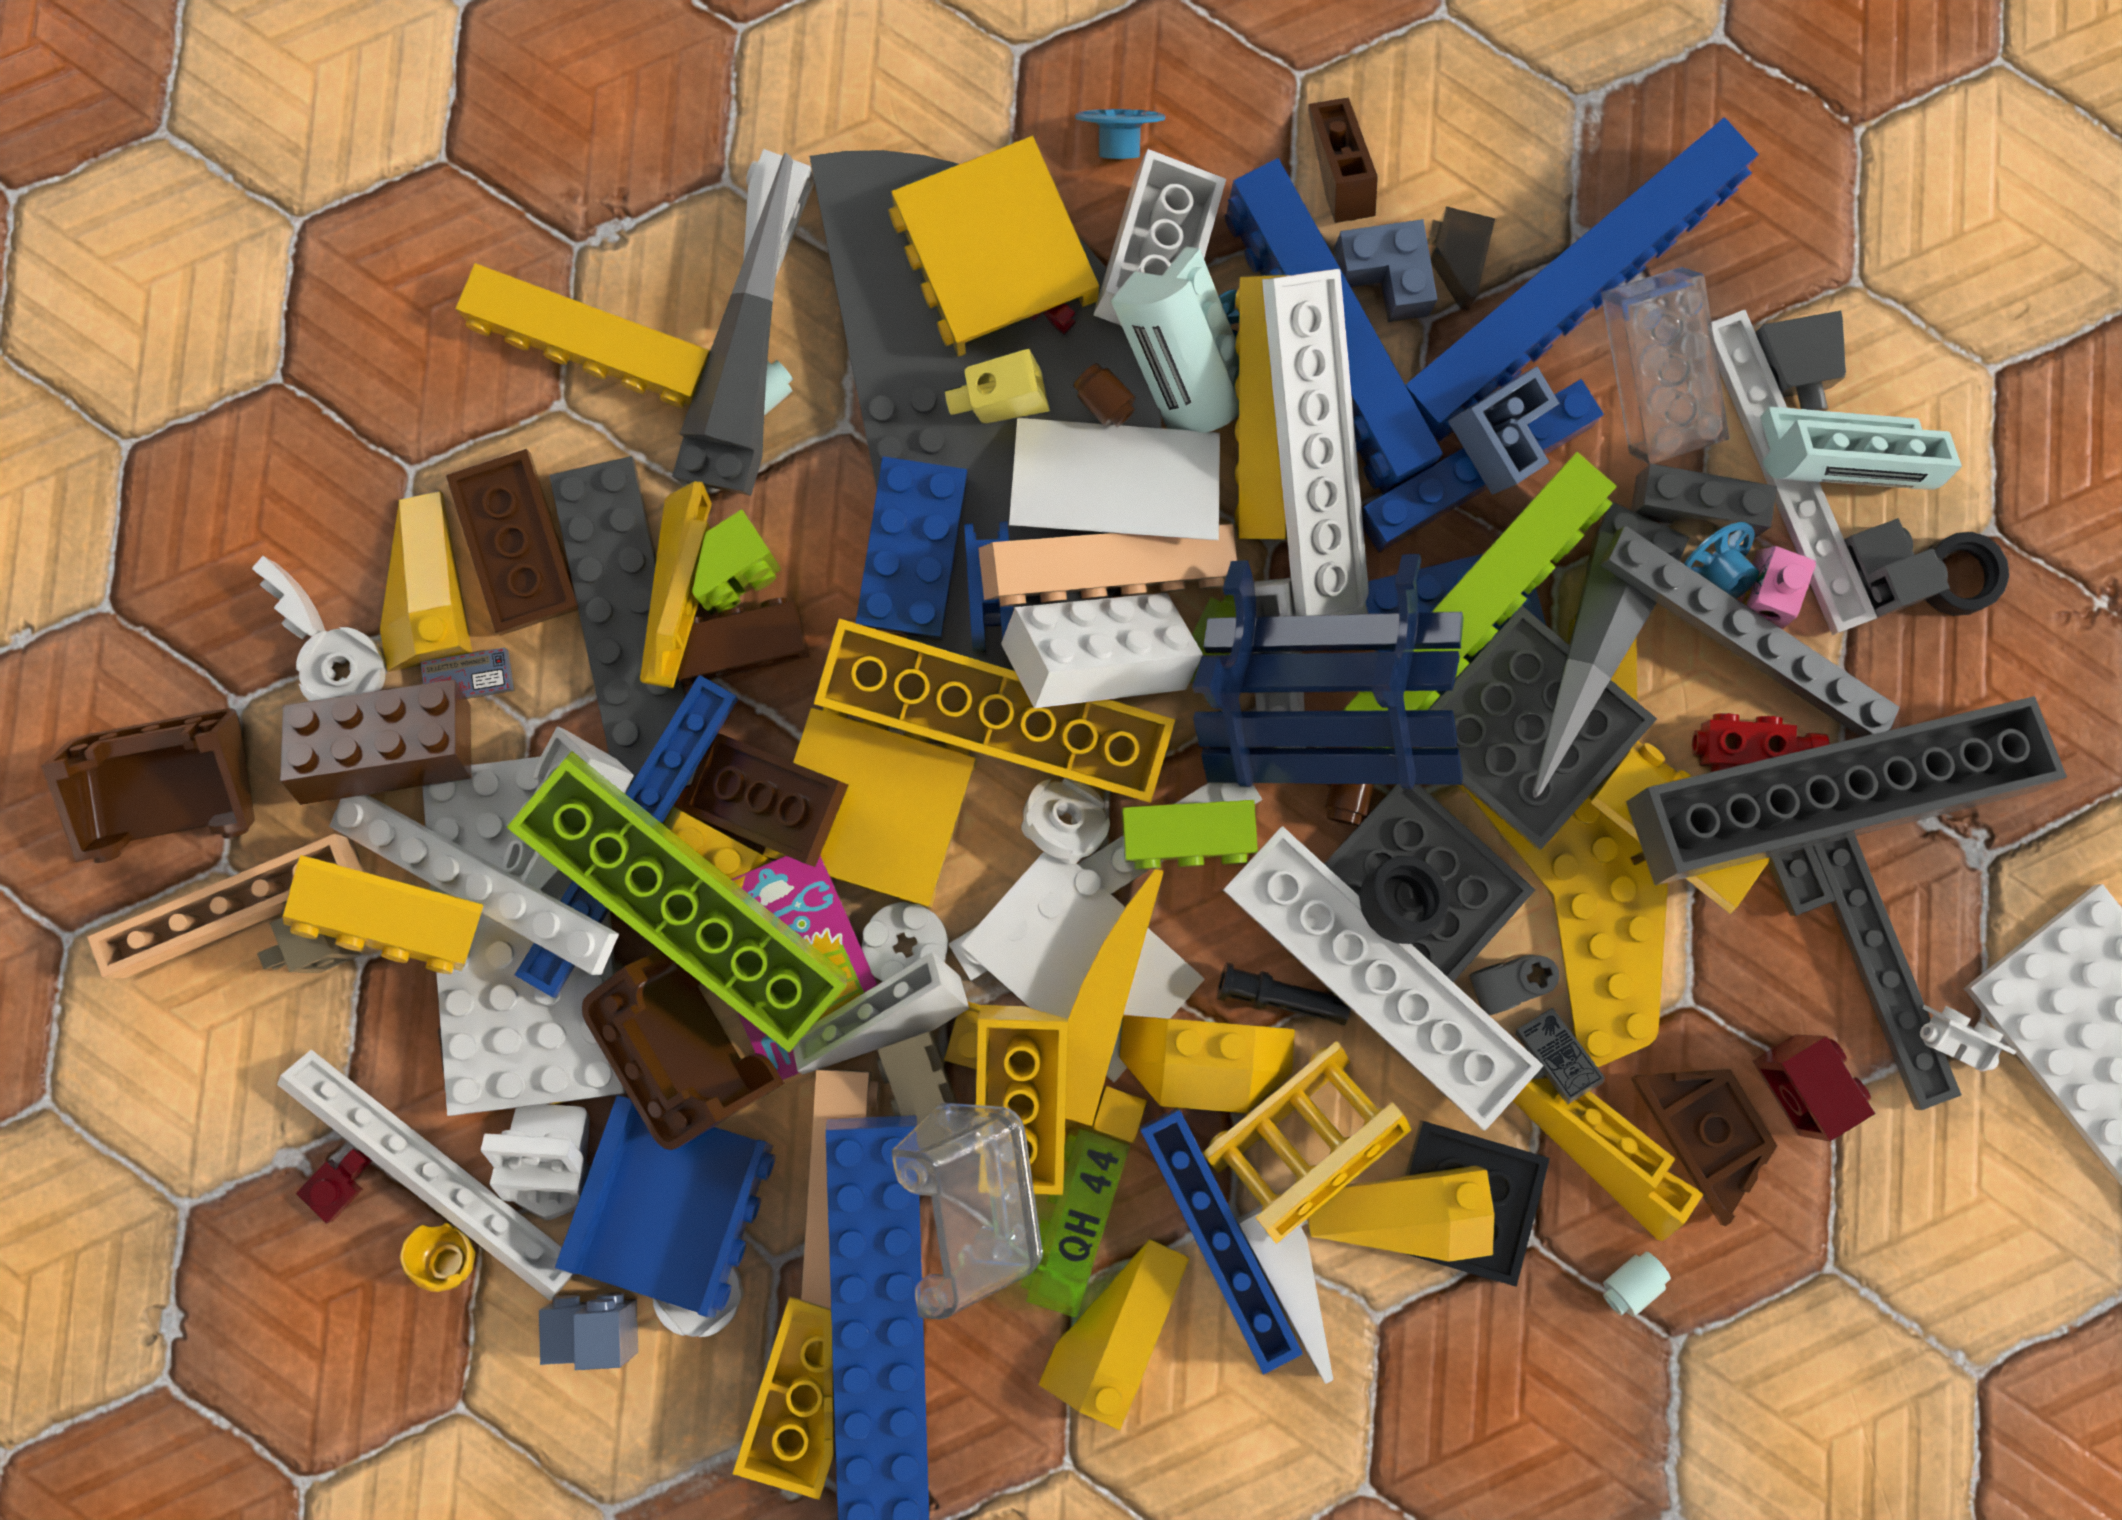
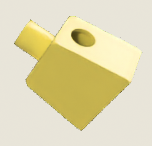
M1030 349L969 366L964 369L967 385L945 390L946 402L951 415L973 410L981 423H992L1050 411L1042 371Z

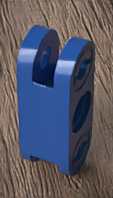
M1008 521L999 522L998 539L977 540L973 523L964 524L973 652L986 651L984 626L1001 625L1003 640L1013 614V606L1000 607L999 599L984 600L978 550L979 547L992 542L1009 541Z

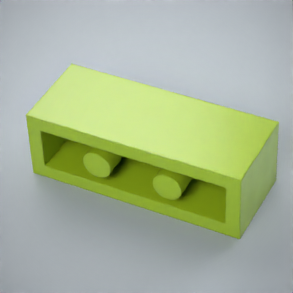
M1254 800L1123 807L1121 811L1125 862H1134L1135 870L1161 868L1160 860L1178 859V867L1204 866V858L1221 857L1222 865L1248 863L1247 855H1254L1258 852Z

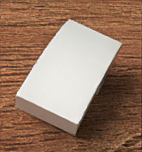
M262 556L252 569L264 578L260 586L280 600L274 609L286 617L281 624L301 639L307 634L313 637L316 633L324 631L325 628L319 613L303 588L279 564Z

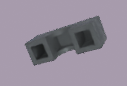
M1650 463L1636 476L1631 510L1653 521L1670 524L1678 519L1709 521L1714 523V532L1733 523L1746 522L1754 529V538L1771 528L1777 486Z

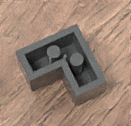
M1899 518L1844 539L1877 615L1876 619L1915 605L1950 589L1947 582L1948 572L1944 562L1936 556L1933 548L1914 555L1912 551V537L1909 531L1902 527Z

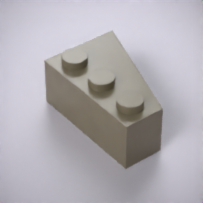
M934 1030L877 1049L880 1056L877 1059L884 1083H890L895 1097L894 1100H891L894 1115L917 1116L918 1166L920 1165L922 1174L924 1175L973 1158L975 1153Z

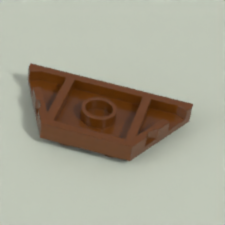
M1731 1069L1635 1075L1631 1080L1695 1185L1704 1194L1703 1198L1720 1225H1729L1735 1217L1733 1212L1745 1192L1749 1193L1757 1181L1759 1169L1764 1164H1767L1777 1148L1776 1142Z

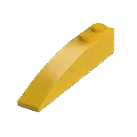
M1154 869L1123 910L1102 943L1082 982L1069 1015L1066 1119L1090 1126L1093 1124L1164 872L1162 870Z

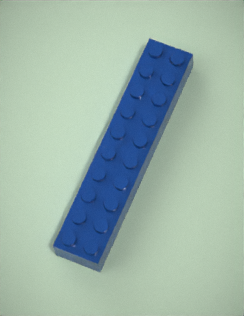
M1725 117L1405 385L1434 438L1436 437L1441 442L1453 432L1448 420L1491 394L1499 386L1502 387L1522 373L1521 369L1530 361L1533 363L1538 361L1553 347L1552 343L1562 334L1564 337L1569 335L1584 321L1583 317L1593 308L1595 311L1601 308L1615 295L1614 291L1624 282L1627 285L1644 271L1645 265L1654 257L1660 258L1677 242L1676 239L1685 231L1691 232L1708 216L1707 213L1715 205L1720 207L1739 190L1737 187L1752 174L1748 167L1759 154Z
M917 1116L827 1119L825 1132L838 1520H929Z

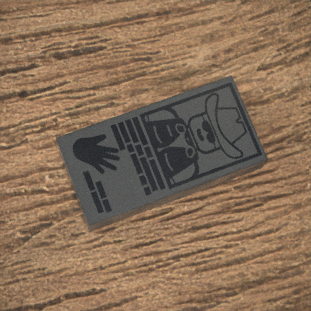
M1553 1008L1516 1030L1515 1035L1526 1050L1544 1065L1541 1070L1567 1105L1604 1083V1075Z

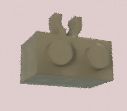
M283 917L270 923L278 945L257 953L263 969L272 967L273 970H277L287 965L289 972L323 973L360 956L359 951L336 945L337 938L318 934L317 939H309L292 934L290 932L291 926L283 924Z

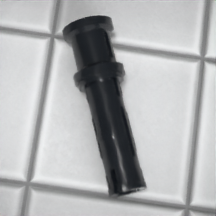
M1228 962L1223 967L1217 990V1000L1225 1001L1227 998L1251 1003L1252 1008L1257 1010L1265 1009L1266 1006L1276 1007L1344 1026L1348 1021L1351 1010L1337 996L1273 980V976L1269 975L1268 972L1261 971L1259 974L1235 969L1234 965Z

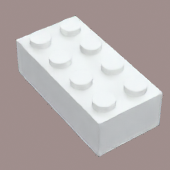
M1147 150L1134 175L1093 313L1094 316L1121 325L1111 299L1134 271L1162 276L1186 246L1200 248L1203 258L1205 257L1225 186V178L1155 151Z
M1167 592L1015 607L1001 643L1034 708L1186 690L1203 656Z

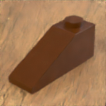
M1349 97L1308 104L1325 196L1334 222L1354 221L1376 216L1378 176Z

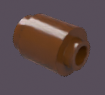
M1095 363L1085 370L1073 384V387L1078 392L1077 398L1104 427L1112 423L1119 427L1135 411L1132 404L1136 397L1108 367L1103 369L1098 363Z
M1330 784L1325 807L1328 808L1327 819L1347 825L1359 826L1362 817H1367L1374 784Z

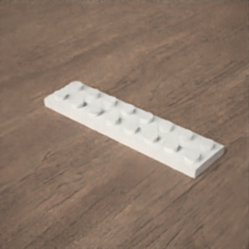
M1331 269L1262 279L1295 616L1368 614L1366 599L1369 594L1341 272L1340 269Z
M1283 826L1278 829L1222 890L1481 1130L1486 1131L1544 1066L1412 944H1397L1379 936L1368 925L1363 916L1359 896Z

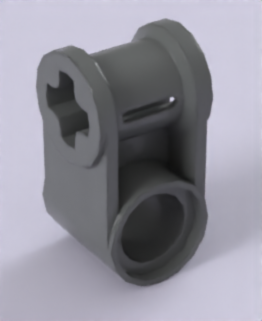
M1533 954L1491 965L1469 974L1480 1007L1488 1015L1509 1010L1520 1005L1522 1002L1551 992L1557 986L1560 977L1559 969L1554 961L1548 957ZM1532 964L1534 967L1544 969V974L1538 977L1540 984L1527 980V975L1533 972Z

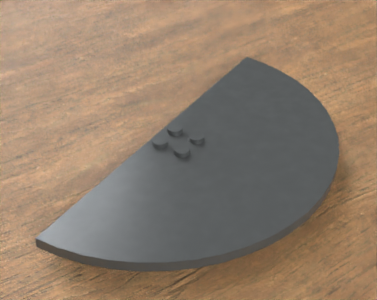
M886 150L841 151L811 155L809 157L876 487H878L882 456L967 469L968 472L942 639L906 634L907 639L1015 671L1001 645V625L984 626L986 651L973 652L964 524L973 523L977 540L998 539L999 522L1008 521L1009 541L1108 534L1109 532L1009 525L1017 418L992 423H981L973 410L951 415L946 402L945 390L967 385L964 369L969 366L1030 349L1042 371L1050 411L1018 418L1101 424L1077 398L1078 392L1073 387L1078 377L1095 363H1098L1103 369L1108 367L1136 397L1132 404L1135 411L1122 426L1161 428V410L1156 405L1122 326L1093 315L1097 302L1082 307L1079 298L1065 303L1075 312L1073 319L1076 322L1065 335L1060 333L1042 313L1034 322L1030 318H1025L965 342L966 354L960 357L957 356L953 344L945 346L937 327V322L942 320L936 306L929 308L920 286V284L926 281L920 269L912 270L904 249L905 246L910 244L904 231L898 234L895 231L888 209L894 207L891 191L959 165L958 163L926 155ZM1079 238L1098 281L1100 293L1107 269L1088 245ZM1108 589L1107 597L1095 599L1113 598L1118 589ZM1081 592L1066 593L1067 600L1051 603H1041L1040 595L1027 596L1026 604L1013 606V611L1015 607L1095 599H1081Z

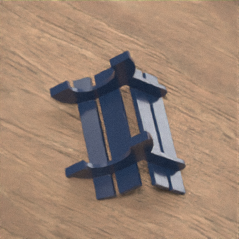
M1402 554L1395 581L1399 600V613L1256 617L1255 587L1248 560L1231 561L1223 585L1224 595H1233L1236 617L1207 618L1203 647L1205 653H1230V655H1203L1192 686L1194 693L1204 694L1210 706L1222 709V711L1194 713L1193 720L1199 747H1230L1203 748L1201 757L1207 783H1238L1240 787H1251L1252 783L1401 784L1402 789H1413L1415 784L1462 785L1463 774L1459 748H1412L1456 747L1458 740L1453 710H1405L1403 697L1405 691H1453L1460 659L1458 651L1414 652V649H1461L1464 619L1462 612L1418 613L1416 581L1421 564L1420 554ZM1395 650L1394 652L1252 654V652ZM1372 691L1377 703L1383 708H1388V710L1241 711L1239 695L1240 693ZM1249 747H1394V748H1249Z

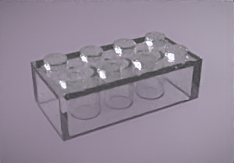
M1679 267L1601 292L1629 454L1647 464H1654L1729 440L1704 274Z

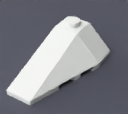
M556 727L532 776L533 779L539 780L535 793L567 755L573 751L626 794L634 776L616 758L567 730ZM520 838L519 840H513L509 844L501 869L539 890L559 870Z

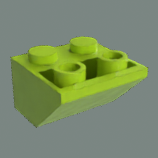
M742 509L705 532L692 593L710 615L717 611L720 613L736 607L741 602L740 596L752 588L755 591H759L767 587L776 579L775 574L782 570Z

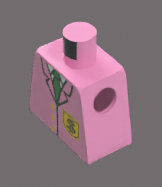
M1777 546L1759 549L1756 551L1752 563L1759 570L1758 578L1751 588L1741 595L1739 601L1779 628L1784 629L1799 614L1816 566V561ZM1760 611H1771L1770 616H1766L1762 614Z

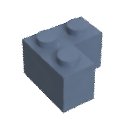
M1424 219L1340 231L1334 247L1335 260L1350 287L1381 283L1388 322L1430 315L1438 299Z
M1538 366L1514 378L1448 420V423L1492 495L1518 484L1550 463L1528 427L1529 423L1560 404Z
M620 1292L598 1294L597 1299L587 1302H580V1295L555 1296L552 1304H548L539 1310L540 1365L574 1363L575 1370L621 1368L638 1353L637 1299L624 1300V1293Z

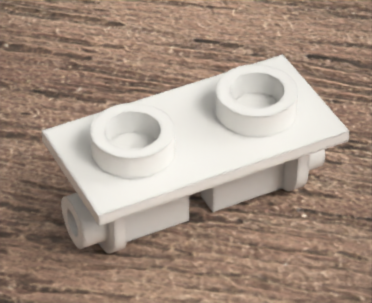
M1926 1005L1922 1008L1934 1015L1930 1023L1925 1024L1920 1031V1037L1925 1045L1951 1057L1955 1055L1956 1059L1973 1066L1979 1071L1995 1069L1999 1063L1998 1056L2002 1049L2013 1055L2017 1052L2000 1042L2004 1034L1979 1021L1975 1028L1968 1026L1971 1018L1948 1006H1945L1942 1013Z

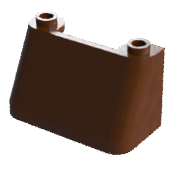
M233 708L219 709L84 735L64 744L41 765L76 862L94 859L95 863L111 861L121 855L120 850L127 846L130 841L209 826L213 834H221L225 839L234 838L248 832L255 820L242 729L237 712Z
M660 950L624 966L591 991L583 999L581 1008L586 1025L652 1137L664 1149L673 1150L693 1140L785 1083L772 1062L764 1055L754 1053L743 1059L739 1057L699 990L698 986L701 982Z

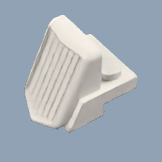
M549 1104L519 1107L515 1109L510 1130L502 1131L501 1134L485 1133L481 1152L494 1167L490 1185L503 1201H514L521 1208L547 1221L576 1210L590 1171V1166L587 1163L590 1116L586 1109L580 1106Z

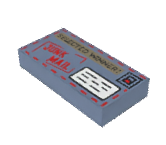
M505 647L420 662L423 684L455 679L467 699L514 691L509 651Z

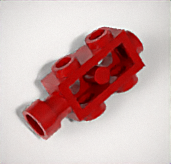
M1717 713L1713 714V720L1701 723V730L1694 731L1692 753L1693 755L1700 756V766H1711V772L1829 745L1830 741L1828 735L1823 733H1807L1805 737L1797 736V725L1783 724V718L1778 716L1756 717V722L1740 721V715ZM1727 735H1732L1737 739L1735 750L1729 749L1726 746L1725 738ZM1771 737L1778 739L1777 752H1773L1769 748Z

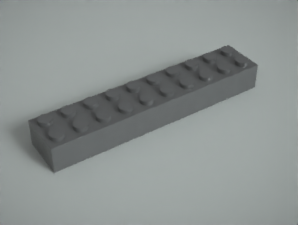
M2033 696L1651 786L1626 801L1651 877L1656 886L2036 792L2067 778L2037 700Z

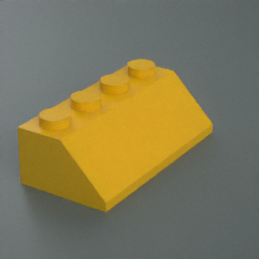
M1637 741L1595 788L1590 803L1639 841L1626 801L1648 787L1692 776L1683 770L1675 771L1664 762L1665 757L1653 745L1649 743L1643 745ZM1769 858L1685 879L1731 914L1769 862Z
M300 855L283 914V924L291 926L290 932L297 936L317 939L318 934L337 938L335 944L346 949L362 951L363 947L367 946L382 950L381 956L383 958L401 963H407L409 958L427 962L425 968L431 971L451 975L453 969L463 970L484 905Z
M981 1005L977 1032L974 1192L1063 1195L1068 1019L1026 1006Z

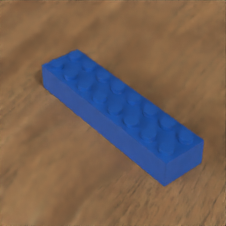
M1279 158L1233 180L1225 221L1231 234L1234 237L1240 236L1246 247V250H1244L1245 258L1254 273L1259 271L1261 276L1296 275L1340 269ZM1340 269L1356 452L1359 451L1366 464L1363 469L1369 484L1373 489L1379 488L1382 495L1435 465L1443 452Z

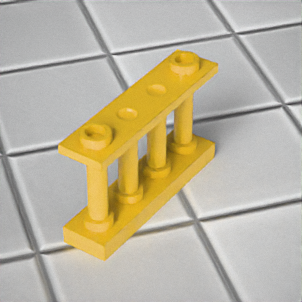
M1337 1040L1331 1046L1323 1047L1316 1051L1310 1058L1307 1066L1229 1131H1222L1210 1141L1209 1147L1202 1152L1217 1173H1220L1229 1165L1263 1207L1261 1213L1255 1218L1276 1244L1412 1130L1405 1115L1393 1102L1385 1109H1378L1343 1071L1351 1062ZM1328 1081L1332 1083L1365 1120L1364 1126L1351 1137H1343L1309 1098ZM1295 1109L1331 1149L1330 1155L1317 1166H1310L1276 1127L1280 1121ZM1261 1137L1264 1138L1297 1177L1296 1183L1284 1194L1276 1195L1242 1154Z

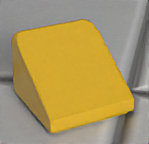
M1106 1086L1092 1129L1134 1143L1147 1100Z

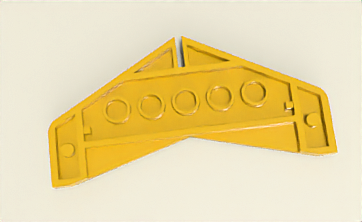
M1457 785L1463 793H1467L1548 890L1556 914L1573 1023L1571 1033L1597 1067H1601L1650 1045L1656 1039L1659 1031L1668 883L1654 885L1646 859L1633 865L1630 857L1643 852L1640 842L1590 803L1594 794L1593 791L1539 851L1463 785Z

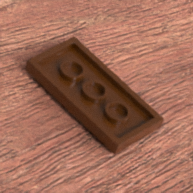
M524 449L446 475L495 633L501 636L578 610L579 606L575 597L572 580L531 453Z
M717 733L698 765L680 810L802 863L816 867L849 785Z

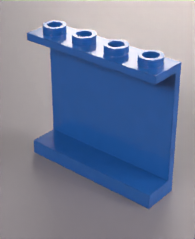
M617 1095L555 1268L573 1274H580L697 1312L698 1315L715 1318L717 1310L723 1311L730 1297L732 1286L727 1284V1280L732 1266L738 1267L746 1249V1241L741 1240L747 1222L752 1224L758 1214L761 1198L756 1195L761 1180L767 1181L773 1170L776 1158L774 1154H771L773 1145L766 1141L751 1139L713 1127L677 1149H664L652 1137L631 1099Z

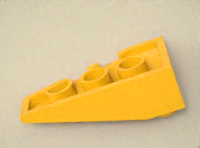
M441 491L400 499L398 503L380 624L385 662L389 672L420 666V662L473 653L445 502Z
M1479 1166L1348 1184L1307 1218L1311 1237L1449 1262L1493 1255L1494 1209L1487 1170Z
M1149 1239L1115 1276L1114 1280L1101 1295L1088 1306L1074 1325L1056 1342L1038 1385L1078 1412L1120 1431L1137 1393L1190 1257Z
M789 1296L736 1459L733 1474L820 1500L834 1454L831 1309Z

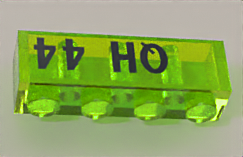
M1079 1127L1076 1136L1068 1134L1064 1148V1161H1067L1068 1164L1064 1173L1063 1195L1048 1196L1047 1202L1055 1204L1050 1221L1041 1219L1034 1245L1041 1247L1036 1264L1028 1261L1021 1283V1288L1028 1290L1026 1302L1077 1318L1130 1148L1128 1142Z

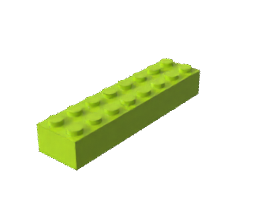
M1576 452L1432 611L1463 613L1461 649H1414V652L1458 651L1460 659L1456 673L1457 678L1469 664L1463 657L1466 654L1473 657L1495 636L1498 630L1492 625L1496 622L1501 626L1527 600L1521 593L1524 591L1529 595L1536 586H1539L1556 567L1550 560L1558 563L1565 554L1567 555L1584 536L1578 529L1585 532L1610 508L1613 503L1607 497L1617 486L1582 455ZM1372 691L1359 692L1342 711L1388 710V708H1383L1377 703ZM1405 691L1403 696L1405 710H1428L1440 697V694L1436 691ZM1363 747V748H1392V747Z
M573 751L567 755L506 827L787 1052L794 1048L847 986L846 972Z

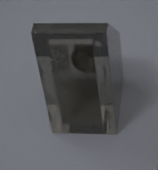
M1446 206L1440 220H1432L1428 232V245L1433 246L1430 256L1431 264L1459 308L1468 311L1477 297L1495 218Z

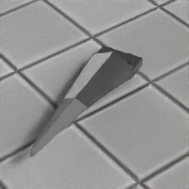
M787 153L781 159L679 433L683 436L672 477L680 482H703L705 487L752 495L763 456L766 375L772 305L782 226L793 164L791 156Z
M1614 502L1605 512L1592 541L1567 660L1532 792L1534 798L1543 792L1657 602L1600 566L1616 530L1626 525L1678 561H1680L1690 538Z

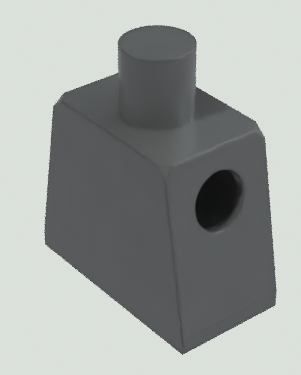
M1841 310L1763 324L1755 333L1783 398L1798 395L1801 409L1827 411L1828 405L1824 390L1834 387L1845 378L1846 374L1843 316Z

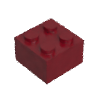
M1795 1034L1753 1060L1754 1065L1799 1136L1831 1142L1876 1114L1869 1104L1871 1095L1868 1089L1858 1078H1853L1844 1063L1847 1061V1057L1843 1049L1835 1040L1829 1039L1827 1036Z

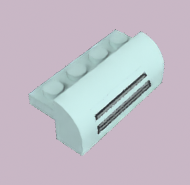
M1186 246L1162 276L1134 271L1111 299V303L1156 405L1161 410V416L1167 429L1206 433L1227 425L1239 415V400L1235 392V383L1239 375V356L1235 348L1236 339L1200 248Z
M1770 406L1760 416L1770 448V452L1763 459L1762 463L1767 473L1776 479L1934 490L1943 486L1962 467L1950 432L1923 430L1918 418Z

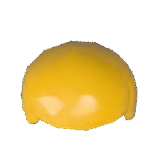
M449 1223L436 1227L421 1225L403 1241L399 1259L406 1276L418 1287L431 1292H441L455 1288L467 1279L473 1270L475 1250L470 1237Z

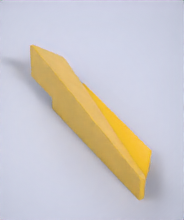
M694 481L669 494L664 500L640 681L645 684L669 688L674 687L699 601L693 595L692 590L705 532L711 529L707 518L712 503L703 482Z
M1531 1079L1513 1099V1102L1657 1240L1664 1241L1682 1227L1704 1195L1698 1189L1668 1172V1169L1675 1160L1673 1156L1591 1091L1567 1105L1548 1079Z

